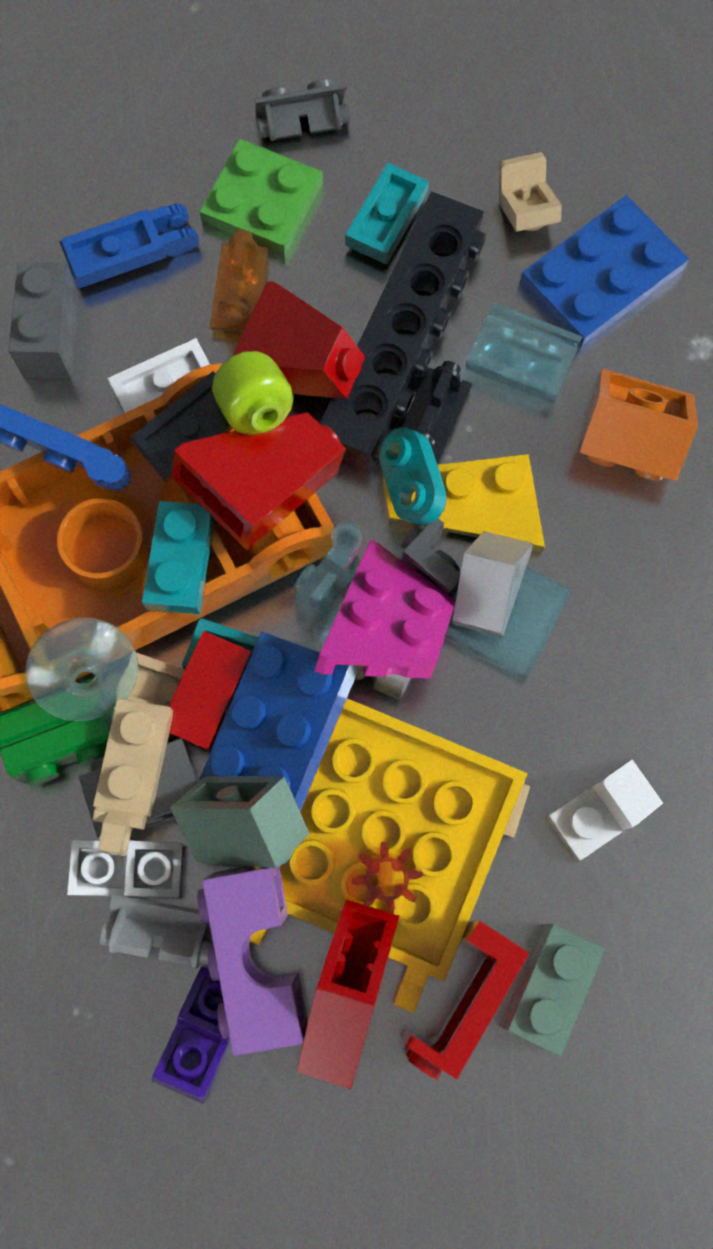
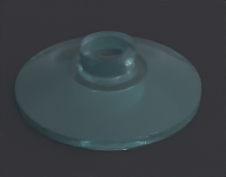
M95 618L70 619L51 627L34 643L26 662L27 685L36 703L49 714L69 721L94 720L113 712L117 698L127 699L138 676V659L129 638L116 626ZM83 672L95 674V678L88 683L78 684L75 682L77 676Z

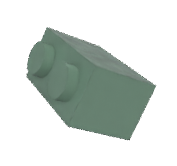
M205 776L170 807L196 863L277 868L291 858L292 851L310 834L285 776Z
M554 923L543 924L499 1026L561 1057L603 957L605 948Z

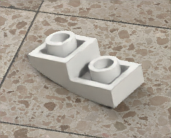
M71 841L67 895L111 897L113 894L124 897L179 898L182 843L129 841L127 855L118 856L98 851L100 841Z

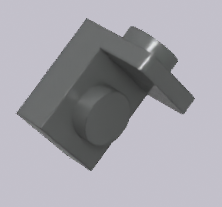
M438 518L426 527L415 526L401 544V547L404 549L402 561L453 598L458 591L460 568L456 561L444 551L437 550L435 552L431 549L441 537L444 522Z

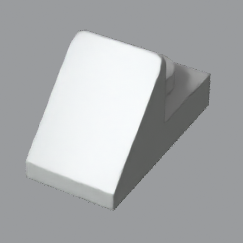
M630 760L547 816L546 819L574 860L578 862L623 831L639 824L661 806L663 802L634 761Z

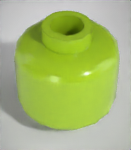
M250 351L234 355L220 366L213 379L212 391L215 401L227 422L237 432L248 435L268 432L280 425L291 411L293 403L291 386L278 365L266 354Z

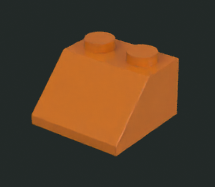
M602 368L582 433L580 453L587 455L590 461L601 466L612 467L615 464L633 468L639 476L649 480L660 481L664 477L676 481L698 428L694 394Z

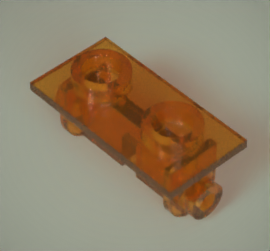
M238 229L234 232V236L228 239V244L222 243L210 320L211 330L243 333L263 291L268 248L257 247L256 242L253 240V234L248 230Z

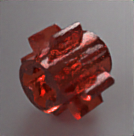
M382 840L380 855L374 859L368 853H360L358 857L368 869L366 874L354 876L352 884H366L369 893L365 898L364 906H370L377 898L386 901L388 913L393 914L395 899L403 895L409 901L414 902L416 900V895L408 887L409 879L422 877L423 872L422 869L418 868L408 869L405 861L409 858L411 852L409 847L404 848L399 855L389 853L387 841ZM381 862H391L393 871L403 872L404 878L395 881L394 890L385 891L382 882L373 881L372 875L379 873Z

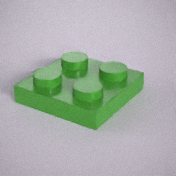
M239 139L199 211L201 222L285 256L323 184V171Z

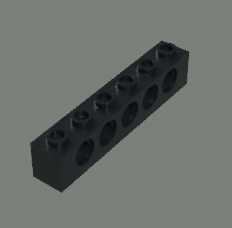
M433 191L430 192L357 345L365 355L361 371L355 379L348 398H332L320 422V425H326L331 428L338 436L341 444L346 448L342 463L370 474L376 460L379 459L381 445L390 433L395 418H405L414 396V392L409 390L414 377L416 376L421 379L424 377L433 351L428 350L434 336L441 339L451 315V311L446 309L450 299L453 297L459 300L469 276V272L464 270L468 260L477 261L484 246L487 233L480 231L484 211ZM435 253H445L449 256L441 257ZM423 290L430 292L432 295L421 296L415 292ZM401 329H408L414 332L415 334L411 336H402L396 333V331ZM387 368L395 371L397 374L392 377H383L376 372ZM361 409H372L379 415L371 419H364L356 413Z

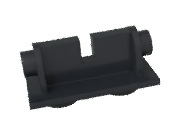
M444 361L442 366H438L435 369L427 368L402 425L404 428H409L427 437L437 465H439L473 385L462 380L459 374L461 367L452 361Z

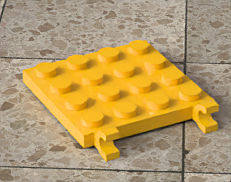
M347 698L300 811L310 834L292 851L291 858L279 866L288 914L333 934L335 933L345 899L400 915L388 958L407 965L394 994L393 1005L414 1013L428 976L430 975L443 982L446 980L528 773ZM269 928L253 933L250 942L260 945L261 941L265 939Z

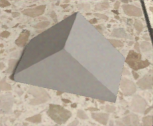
M483 531L464 552L452 619L454 625L503 638L533 549V543Z

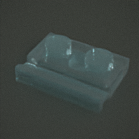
M493 302L468 356L465 369L554 404L582 336Z

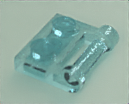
M344 521L338 523L331 532L332 548L318 567L309 564L293 587V590L297 592L294 601L297 624L312 634L315 633L348 589L360 564L357 553L362 547L363 533L361 528L353 522Z

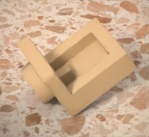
M541 152L502 160L499 163V205L516 232L522 230L535 231L541 229L544 225L561 222L562 204L546 183V158Z

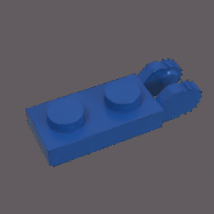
M175 203L152 211L145 209L62 238L59 243L77 288L80 289L166 258V255L176 257L184 254V252L194 250L193 248L197 247L200 240L195 229L185 227L180 230H174L175 228L179 229L189 220V214L185 205Z
M0 404V444L18 452H23L26 445L45 453L42 458L44 462L68 473H73L75 466L85 469L88 477L93 480L94 484L104 489L108 487L110 491L115 490L117 492L118 490L123 491L125 487L128 488L127 485L131 483L130 478H132L130 468L128 469L126 462H123L124 459L122 457L119 458L118 454L113 455L111 451Z

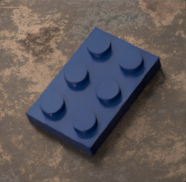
M626 195L525 269L521 274L520 283L580 347H583L684 270L689 258Z
M261 631L199 780H202L205 776H285L296 804L301 811L359 668L354 665H335L332 675L320 674L314 671L320 652Z

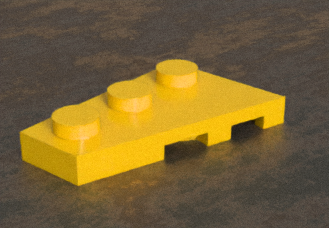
M529 454L438 465L446 490V505L439 517L444 522L442 534L447 535L452 532L479 537L485 531L533 543L532 551L543 552L545 543ZM382 474L388 523L413 529L417 526L416 524L403 521L397 516L384 475ZM414 492V493L412 494V497H411V501H412V502H413V500H414V498H415L416 492Z

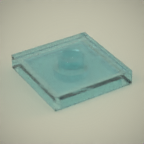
M527 566L503 638L454 625L452 621L453 609L445 639L526 680L573 589Z

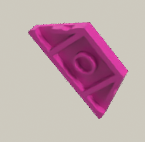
M370 540L320 652L314 671L320 674L332 675L335 665L363 666L365 676L386 677L391 674H397L405 678L430 679L438 661L456 600L378 542Z

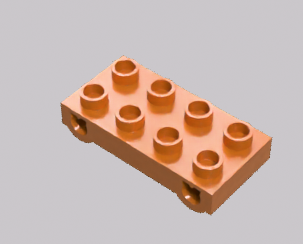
M223 363L210 364L195 369L177 379L164 391L162 396L77 435L111 451L113 455L118 454L119 458L122 457L124 459L123 462H126L128 469L130 468L132 478H130L131 483L127 485L128 488L125 487L123 491H110L108 487L104 489L95 485L93 480L88 477L86 470L75 466L73 473L58 469L42 460L44 452H40L0 471V713L37 700L129 654L131 651H135L337 550L336 529L316 493L248 550L215 520L200 614L146 610L142 604L159 501L199 503L173 478L165 483L129 438L212 371L216 373Z

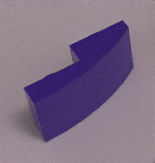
M203 966L200 967L177 1016V1024L152 1075V1082L201 1104L204 1103L230 1043V1038H222L218 1024V1004L224 1002L220 980L213 981L209 969Z

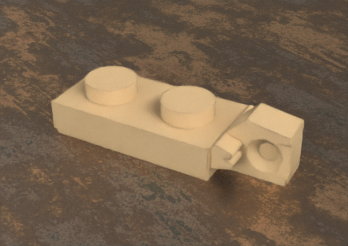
M117 698L93 804L95 807L93 821L103 823L98 851L106 854L126 856L132 828L144 830L147 817L151 818L173 718V709L171 707Z

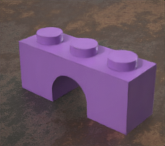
M245 866L213 872L202 880L204 889L198 890L197 903L201 921L203 924L210 923L213 946L208 947L207 959L212 980H220L224 1002L218 1004V1024L222 1038H230L233 1056L302 1044L308 1021L299 972L284 975L268 974L256 966L249 949L253 933L262 929L279 927L288 917L280 868Z

